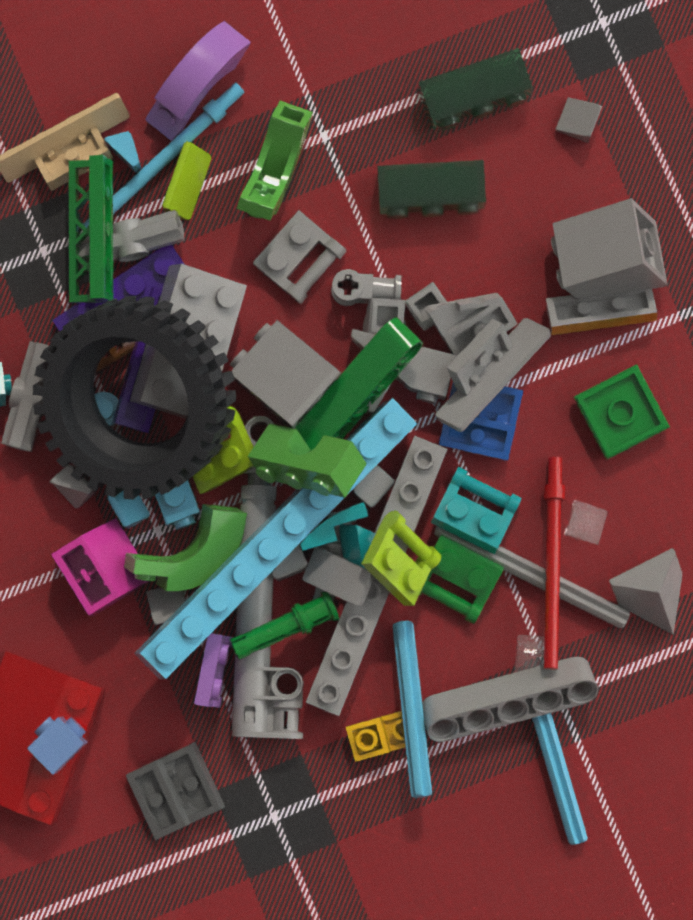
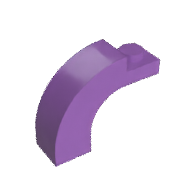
M225 21L215 26L194 45L166 79L154 97L156 102L145 120L173 141L182 132L193 112L211 88L222 77L236 68L251 42Z

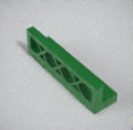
M89 155V160L69 161L70 303H103L113 300V161L104 155ZM78 169H89V190L87 192L79 185ZM79 192L83 195L80 200H79ZM87 201H89L88 227L79 220V210ZM79 227L83 230V232L80 235ZM89 236L90 260L86 262L79 255V245ZM79 262L83 265V268L80 271ZM89 271L90 295H79V281Z

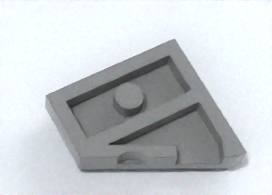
M498 293L428 305L424 308L451 354L456 356L467 347L478 332L492 319L502 323L506 332L518 324L505 301Z

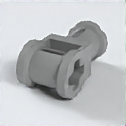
M351 269L342 270L333 278L332 297L338 304L343 306H352L355 303L368 304L370 298L400 299L401 275H395L394 278L373 277V274H359ZM346 280L351 281V287L357 288L352 289L351 295H344V290L338 288L343 286Z

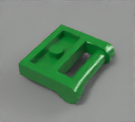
M441 534L434 547L441 554V561L435 568L431 569L419 596L422 593L466 616L464 620L474 625L504 567ZM432 573L476 595L473 604L430 582L429 579Z

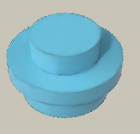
M108 392L94 394L101 415L110 426L114 425L112 421L118 404V398Z

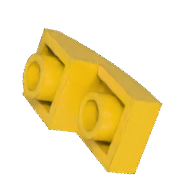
M402 711L346 727L355 762L406 747Z

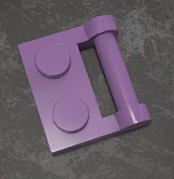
M214 633L207 637L194 704L206 707H221L222 679L229 650L232 648L229 639L234 637Z

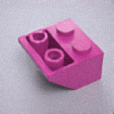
M116 518L81 535L51 554L89 616H95L149 582L134 578L135 574L124 567L126 553H138Z

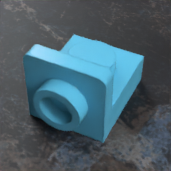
M188 480L179 487L176 486L168 493L160 495L159 492L155 495L163 514L164 522L168 527L174 525L176 530L185 528L196 523L194 517L201 514Z

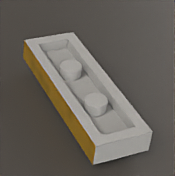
M652 289L579 299L572 295L546 298V309L552 335L657 321V309Z

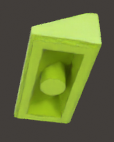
M186 141L183 144L162 204L165 213L175 210L178 212L179 217L186 221L192 217L211 162V155L191 142Z

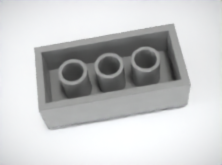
M184 264L170 265L159 303L163 300L173 303L171 314L182 308L191 313L186 321L189 325L200 320L206 326L200 333L204 340L214 335L219 342L211 348L215 356L223 352L227 356L247 285ZM146 344L130 401L186 419L189 413L188 399L179 374L165 356Z

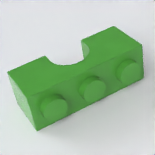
M270 423L247 456L256 468V474L268 483L276 481L288 484L294 489L300 490L305 488L314 490L323 496L331 494L344 498L367 464L352 441L324 435L319 444L311 451L297 429Z

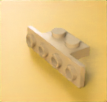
M115 93L104 98L91 107L70 116L65 121L1 154L0 172L6 182H12L26 173L39 168L52 191L69 182V161L89 160V155H104L112 159L113 156L101 133L130 117L120 95ZM78 169V176L88 172L89 169Z

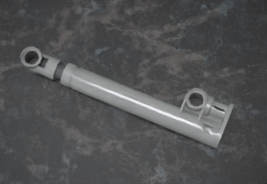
M256 416L245 425L253 447L257 442L251 438L252 429L259 424L267 426L269 423L274 424L269 418ZM255 467L244 473L248 474L247 485L241 486L242 504H240V510L247 513L240 546L276 511L274 501H276L277 487L271 486V483L262 480L256 474ZM272 572L236 607L235 637L272 620ZM271 646L254 652L241 660H238L235 654L232 736L303 739V733L298 731L299 709L303 708L304 683L301 674L292 668L270 667ZM286 673L295 676L298 683L295 692L288 695L280 692L277 686L279 677ZM285 711L288 712L287 728L284 727Z

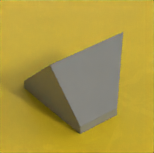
M671 548L610 579L609 582L620 607L674 635L683 574L676 552Z

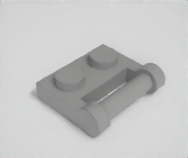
M298 210L257 257L253 265L297 303L302 304L308 297L306 295L307 291L336 258L341 259L347 251L340 243L331 238ZM318 243L325 248L324 252L298 282L294 284L288 280L290 275Z

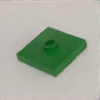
M637 364L573 397L605 460L670 427Z

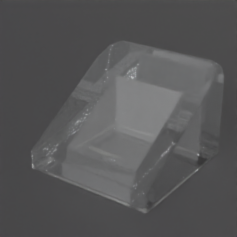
M578 500L573 501L564 535L598 545L608 511Z
M518 635L514 673L544 665V637Z

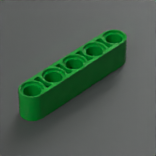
M395 317L389 320L376 333L295 427L311 451L319 444L324 435L343 439L367 412L369 402L372 405L420 351L423 342L399 318Z

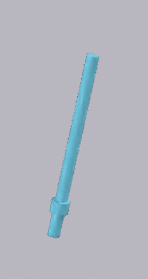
M236 82L216 101L211 99L202 108L204 112L113 195V215L181 152L184 142H192L213 122L217 124L227 114L225 111L245 93ZM89 218L83 223L86 227L89 225Z

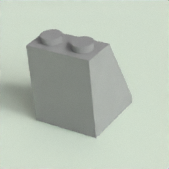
M632 198L552 223L554 236L551 237V245L559 259L560 268L556 271L560 287L568 291L576 299L668 286L656 221Z
M277 320L272 326L266 323L253 338L257 343L249 352L243 349L232 360L230 366L233 367L232 373L237 383L287 427L295 429L338 379L341 372Z

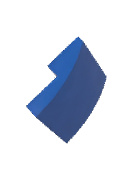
M453 382L449 398L457 391ZM504 386L462 432L443 423L439 445L508 461L523 390Z

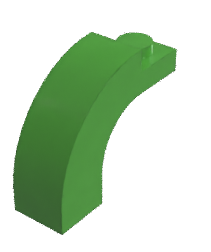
M279 101L271 116L258 161L239 198L237 209L247 212L252 217L271 220L272 216L277 214L298 162L313 112Z
M202 504L197 535L186 549L171 556L126 553L124 567L135 574L134 578L139 580L156 581L157 576L156 584L165 591H183L198 587L239 548L244 534L247 513L236 507Z

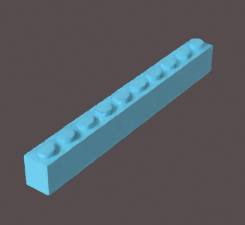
M393 398L383 402L346 439L354 443L367 463L349 493L417 425L414 419ZM296 489L134 654L159 679H166L344 497L331 494L323 496L314 490Z

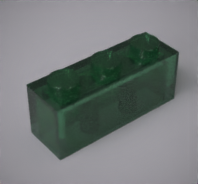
M519 48L420 81L418 84V92L432 129L440 126L441 130L456 127L461 124L460 119L471 115L474 116V119L488 116L494 112L493 108L503 104H507L508 108L518 106L527 101V96L531 95L533 89Z
M484 160L377 166L379 213L387 214L389 219L407 218L409 212H422L424 217L442 216L445 210H457L459 215H472L479 213V209L485 208Z

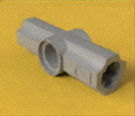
M173 210L143 220L132 218L114 223L113 262L118 260L120 262L138 260L148 256L149 251L185 241V232L178 212ZM89 236L79 245V255L86 262L90 260Z
M29 342L20 377L15 379L9 399V408L11 410L5 425L4 435L2 436V445L28 452L33 450L38 432L37 424L40 423L41 417L45 416V414H34L33 405L43 399V396L33 395V385L43 380V378L34 375L36 367L46 361L40 358V356L49 345Z

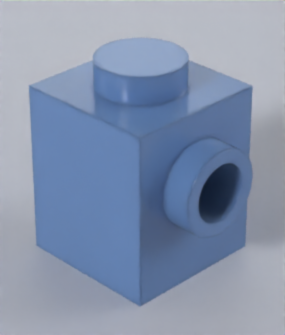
M62 716L58 717L55 721L49 717L36 729L34 733L38 738L27 749L53 775L58 773L88 743L82 737L86 731L72 717L66 720Z

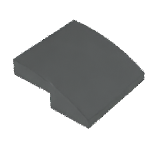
M196 742L126 774L155 840L225 808Z

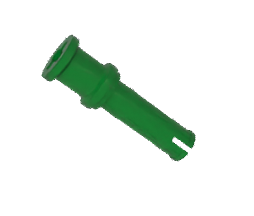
M323 591L320 597L303 605L296 603L291 608V612L229 640L238 660H241L254 652L269 647L299 632L309 634L315 626L331 619L334 622L339 620V615L329 593Z

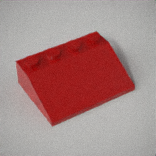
M5 651L0 665L1 806L49 825L56 823L84 747L58 773L53 775L27 748L38 738L34 733L36 729L49 717L54 721L62 716L66 720L72 717L86 731L82 737L87 741L105 693V687Z

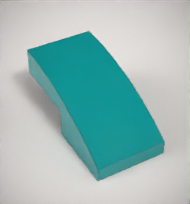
M365 502L346 508L317 526L301 543L302 551L337 541L338 537L334 526L367 517L368 512Z

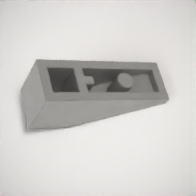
M352 329L351 341L363 350L375 334ZM421 347L416 356L396 377V380L410 392L417 393L416 399L437 404L438 399L445 400L451 378L447 367L452 363L456 355Z

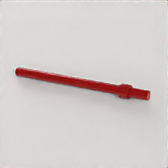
M549 457L548 484L544 485V501H547L543 669L557 670L561 503L565 501V485H562V458Z

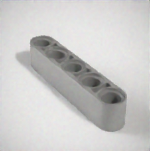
M571 657L558 661L557 670L543 669L544 665L431 695L422 702L425 727L430 739L436 742H446L586 704L597 696L598 686L588 660L583 657Z

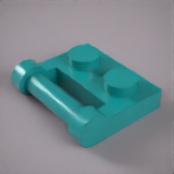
M458 467L431 523L495 555L522 498L513 493L509 496L467 475V470ZM461 487L504 508L502 515L457 494L459 488Z

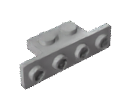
M524 318L508 335L504 325L492 319L447 367L457 391L436 412L435 415L438 421L459 432L464 431L551 337L549 328Z

